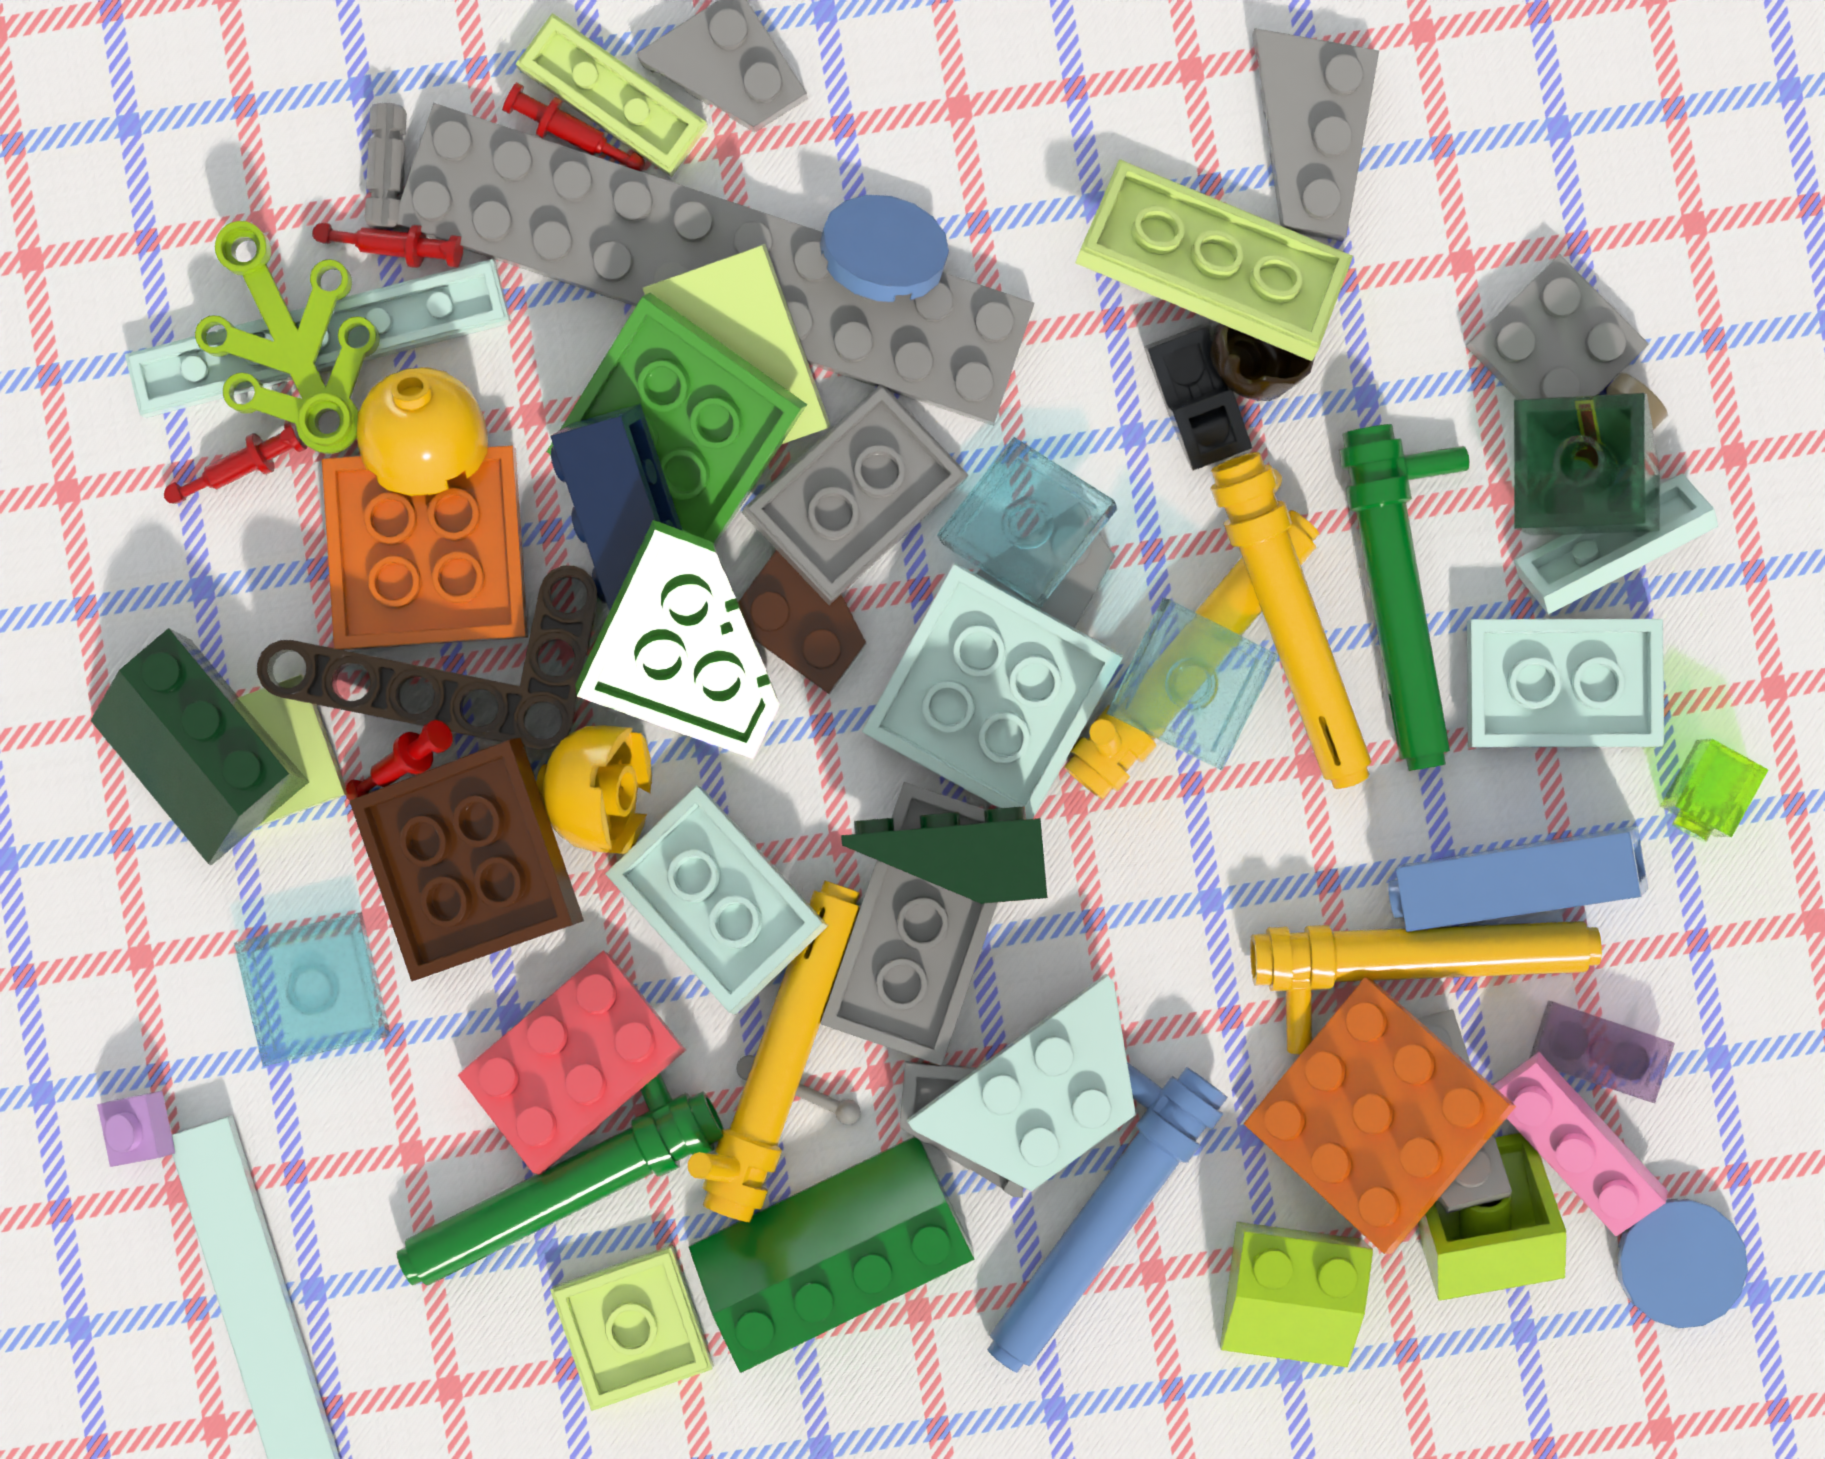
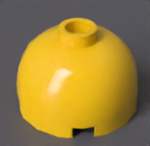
M422 367L408 368L388 375L371 388L358 412L357 441L362 462L366 470H370L376 475L378 484L388 491L409 496L443 492L449 489L447 480L459 476L464 471L467 478L474 474L487 454L488 432L483 413L471 390L446 371Z
M601 725L586 726L574 731L557 745L547 764H543L538 772L536 783L549 821L559 836L574 847L594 852L626 854L636 844L644 828L647 814L635 813L638 787L651 794V757L646 739L641 733L631 732L633 728Z

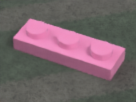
M1540 1052L1493 1085L1516 1105L1515 1109L1507 1117L1508 1121L1615 1236H1618L1666 1203L1667 1189Z

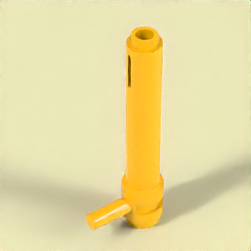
M1252 452L1232 458L1212 468L1211 473L1215 484L1210 487L1216 506L1225 508L1228 519L1223 525L1230 544L1240 549L1323 778L1331 780L1335 789L1354 786L1369 777L1370 774L1367 766L1372 761L1289 535L1288 528L1291 526L1292 521L1284 501H1277L1275 496L1276 491L1282 484V476L1271 465H1264L1259 452Z
M1289 510L1288 513L1292 524L1288 528V532L1300 565H1302L1316 549L1313 541L1317 538L1319 532L1302 515L1294 510ZM1242 557L1117 705H1107L1090 727V737L1086 739L1081 736L1070 751L1073 757L1064 768L1101 800L1112 789L1118 792L1130 778L1126 773L1136 760L1142 763L1157 746L1154 740L1156 736L1261 614L1262 609Z
M824 880L820 892L814 890L809 905L826 922L828 927L787 965L730 1129H723L724 1136L718 1141L715 1150L718 1155L698 1152L693 1154L688 1161V1171L691 1176L705 1179L702 1188L707 1191L703 1206L716 1213L736 1220L750 1222L754 1210L762 1209L768 1192V1189L763 1187L767 1173L775 1172L782 1153L778 1142L861 906L856 905L860 892Z
M1584 921L1448 926L1406 932V928L1332 931L1329 925L1306 926L1304 932L1290 933L1288 927H1268L1266 934H1252L1250 941V963L1254 986L1268 985L1270 991H1286L1287 1052L1291 1054H1301L1312 1041L1311 990L1332 989L1335 982L1362 981L1364 977L1373 981L1577 973L1587 972L1589 966L1599 965L1602 956L1601 937L1598 928L1587 927Z

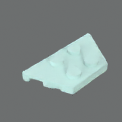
M1107 974L1103 975L906 1120L910 1127L917 1133L1031 1192L1136 1115L1115 985L1112 979Z

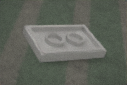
M879 385L743 508L742 514L819 596L830 605L956 490L969 475L886 387Z

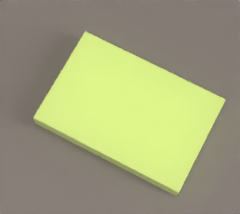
M765 244L643 288L645 295L651 293L807 404L782 444L827 429L830 426Z

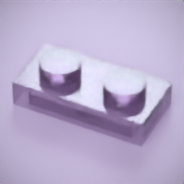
M1548 1000L1529 1059L1540 1052L1559 1072L1655 1104L1675 1043Z

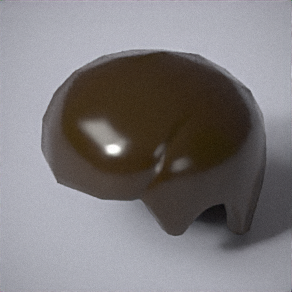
M1221 323L1216 326L1210 350L1213 367L1224 383L1236 394L1256 401H1271L1295 387L1311 373L1314 359L1310 361Z

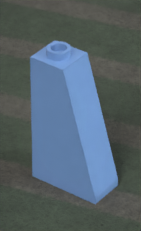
M1638 826L1403 864L1396 868L1397 880H1391L1388 883L1393 916L1395 919L1404 917L1406 932L1642 897L1648 890Z

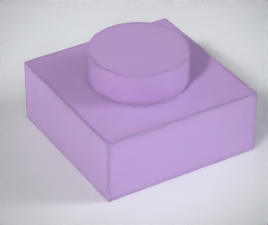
M163 1091L97 1104L110 1167L175 1154Z

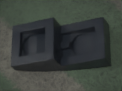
M1203 324L1144 346L1174 430L1193 471L1252 449L1234 392L1224 383L1213 367L1210 358L1212 339L1207 326Z

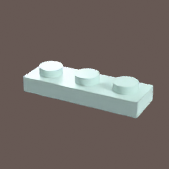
M1682 473L1515 559L1514 563L1519 579L1549 615L1718 527L1714 507Z

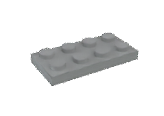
M903 782L891 818H894L895 831L920 829V815L959 812L960 825L985 823V809ZM877 860L821 1025L942 1066L998 902L980 904Z

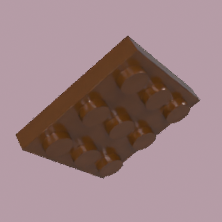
M521 737L504 741L349 801L411 982L584 921Z

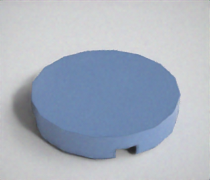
M864 195L845 200L830 212L820 241L821 257L824 254L828 261L827 270L835 281L854 294L882 302H894L896 295L911 294L910 300L927 294L939 284L949 253L946 233L933 216L914 203L884 195Z
M1667 1199L1664 1205L1622 1232L1618 1245L1620 1248L1618 1264H1616L1618 1281L1629 1301L1655 1322L1675 1328L1704 1326L1725 1315L1742 1293L1748 1272L1745 1244L1734 1224L1715 1208L1707 1204L1689 1199Z

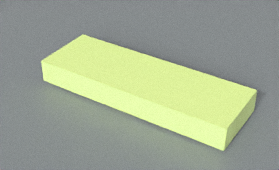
M553 13L516 62V66L521 72L634 152L640 154L644 159L671 178L708 128L705 120Z

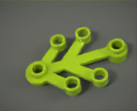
M235 221L227 224L216 237V256L220 263L229 271L243 276L274 341L236 329L225 318L212 315L205 317L198 323L195 330L196 342L202 350L212 356L222 357L232 354L290 374L302 399L266 389L257 378L248 373H236L230 376L224 383L223 398L225 402L240 413L248 414L259 411L296 424L300 439L317 452L333 454L345 450L357 438L359 410L350 398L364 358L372 355L379 346L380 335L377 328L366 318L358 316L348 318L341 324L338 330V341L342 348L326 386L315 362L336 302L346 297L351 290L352 277L350 272L340 262L331 259L320 261L313 267L310 274L312 291L299 328H297L267 266L271 257V245L267 236L250 222ZM244 241L255 242L257 251L254 258L247 262L238 261L236 257L237 247ZM329 270H338L342 276L339 287L333 291L323 290L321 287L323 274ZM216 325L224 326L227 332L225 342L220 346L210 347L206 340L209 329ZM356 327H366L370 334L367 344L361 348H352L348 342L349 333ZM243 382H250L254 387V397L246 404H237L234 399L235 388ZM335 411L340 418L339 427L332 433H322L319 428L320 417L325 412Z

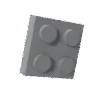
M1559 254L1466 347L1555 436L1578 415L1576 402L1592 401L1649 343Z

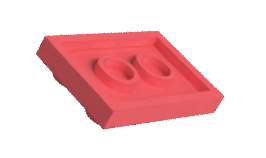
M603 950L460 1072L458 1077L532 1173L541 1175L684 1053L686 1049L613 957Z

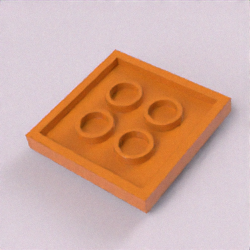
M513 445L488 447L484 460L474 474L467 478L464 471L459 476L447 480L448 490L430 495L409 496L388 491L378 484L374 473L366 470L361 456L322 459L334 649L358 650L528 638L516 448Z
M1364 977L1243 1124L1383 1254H1392L1515 1109L1516 1105L1375 981Z

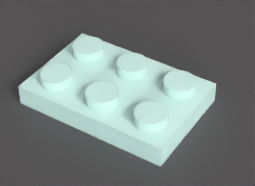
M1663 619L1468 620V748L1664 747Z
M697 785L605 873L725 1009L735 1015L828 927L826 922L708 793Z

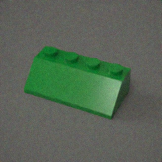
M915 1136L753 1214L750 1222L738 1221L689 1245V1250L710 1311L740 1373L975 1260L973 1247L921 1140Z

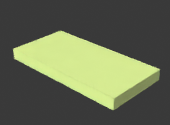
M1119 159L1075 263L1313 361L1321 345L1353 255Z

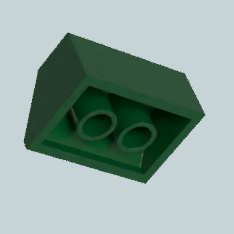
M170 628L165 630L118 671L90 720L209 865H213L309 783L306 777L242 704L237 694L193 641Z

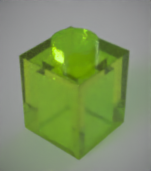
M1714 739L1696 740L1660 807L1676 815L1672 823L1674 827L1700 841L1707 842L1710 835L1714 837H1732L1765 778L1768 769Z

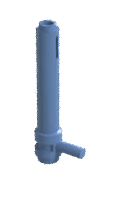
M1127 1062L1133 1099L1147 1108V1111L1136 1124L1139 1130L1138 1134L989 1335L993 1342L988 1347V1352L1010 1370L1017 1373L1024 1364L1027 1366L1032 1365L1179 1163H1188L1201 1146L1196 1140L1206 1127L1213 1129L1223 1116L1219 1109L1228 1097L1190 1068L1186 1067L1178 1079L1172 1076L1166 1085L1161 1088Z

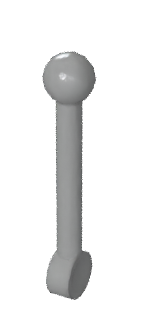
M744 1056L738 1061L737 1073L743 1080H747L755 1056ZM799 1083L795 1096L836 1113L837 1119L842 1124H853L859 1119L861 1111L855 1101L847 1099L840 1102Z

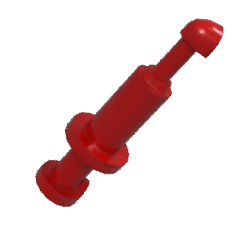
M517 82L510 90L502 111L511 114L513 110H516L538 122L536 135L542 139L550 132L592 156L603 153L624 164L625 167L640 172L644 169L645 160L640 154L633 152L629 155L607 143V139L604 137L605 133L561 110L563 103L561 99L554 97L547 106L524 94V86Z
M319 223L312 230V236L317 242L323 244H330L331 242L355 244L360 252L403 257L406 259L408 267L419 268L424 257L444 259L448 266L458 268L463 257V246L460 245L461 236L451 235L448 241L429 239L421 232V225H412L408 233L362 227L356 233L335 231L329 223Z
M291 422L284 424V430L280 434L266 441H263L256 433H252L245 438L246 447L206 466L202 477L182 487L176 482L168 485L164 490V498L169 503L178 504L185 501L187 496L201 489L209 487L217 490L258 469L264 475H268L275 470L273 458L293 448L297 452H301L307 449V445L300 439L296 424Z
M433 720L422 728L420 734L410 731L400 735L394 741L393 752L371 767V776L363 781L352 779L347 783V799L350 801L368 794L369 790L376 785L380 787L389 786L406 773L417 775L428 770L434 760L433 752H444L452 745L453 736L448 726L441 721Z

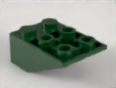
M1025 806L984 810L985 823L960 825L959 812L920 815V829L895 831L894 818L854 821L855 834L841 835L842 846L980 904L1048 898L1041 818L1026 819Z

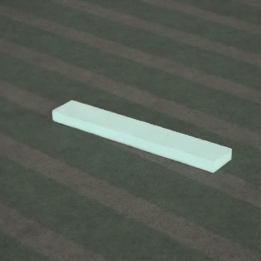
M494 259L347 296L338 300L315 365L319 373L333 370L342 348L338 341V330L341 324L351 317L366 318L377 328L380 335V343L377 350L372 355L365 357L364 361L511 324L496 262ZM305 308L290 311L297 328H299ZM264 319L234 326L236 329L274 341ZM363 326L351 330L348 336L349 345L352 348H361L366 345L370 336L369 330ZM226 329L207 333L206 340L210 347L222 345L227 337ZM195 336L124 354L140 416L144 418L222 399L224 383L230 376L236 373H248L257 378L264 387L293 380L290 374L232 354L222 357L212 356L198 346ZM243 382L235 388L234 395L253 391L254 387L250 382Z
M231 1115L172 1134L175 1154H172L267 1459H340L233 1116Z

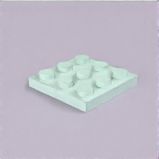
M954 563L862 732L998 808L1025 806L1026 819H1033L1123 659V655L963 566Z

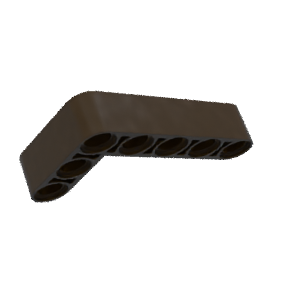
M560 566L551 570L544 577L538 593L520 686L294 640H279L268 645L261 652L258 659L257 675L261 685L269 693L281 698L425 726L430 721L438 720L446 724L451 732L500 742L521 737L525 747L551 749L569 735L573 726L578 701L575 684L586 662L598 603L597 588L593 578L585 570L576 566ZM565 578H573L580 581L587 590L585 605L574 613L560 612L551 603L553 586ZM553 640H561L568 643L575 654L572 668L561 676L545 674L538 664L540 649L546 643ZM286 652L299 653L306 664L304 679L292 688L282 687L276 681L273 674V666L276 659ZM352 664L362 665L370 676V688L367 694L356 701L344 699L337 689L339 673L345 667ZM414 677L426 678L434 689L432 705L426 711L419 714L408 712L400 701V690L403 684ZM476 690L491 692L498 702L496 718L490 724L483 727L471 725L463 714L465 698ZM540 702H548L555 705L562 716V725L559 731L548 739L533 737L525 725V717L528 710Z

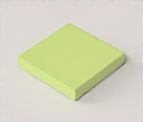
M301 674L279 682V684L285 688H292L297 686L304 679L305 675ZM265 688L238 697L247 710L309 781L308 784L257 827L347 794L344 780L316 704L281 698L269 693Z
M673 1245L552 1286L550 1289L591 1411L712 1370L714 1367Z

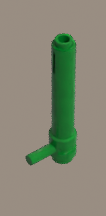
M1392 424L1351 430L1342 433L1345 448L1339 450L1342 469H1349L1351 486L1345 488L1349 510L1356 512L1399 758L1406 759L1408 771L1446 765L1444 752L1450 751L1406 503L1412 499L1409 480L1467 471L1470 463L1468 451L1465 446L1404 455L1402 439H1395Z
M659 1073L640 1089L649 1111L632 1119L631 1128L548 1168L541 1175L536 1174L406 1239L405 1247L396 1253L404 1276L411 1285L423 1282L428 1286L653 1173L658 1177H662L680 1168L679 1160L691 1154L714 1151V1143L724 1136L722 1132L724 1127L711 1100L704 1091L693 1097H690L688 1093H684L672 1099Z

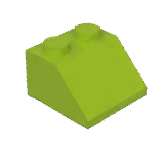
M1520 1133L1495 1137L1512 1190L1510 1197L1451 1213H1446L1437 1200L1418 1222L1423 1252L1438 1301L1565 1278L1566 1229L1541 1156Z
M1236 1222L1220 1350L1348 1368L1365 1315L1373 1248L1360 1238Z

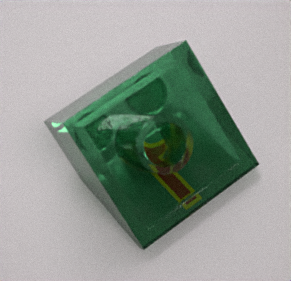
M1632 393L1514 400V529L1532 536L1660 531V467L1647 394Z

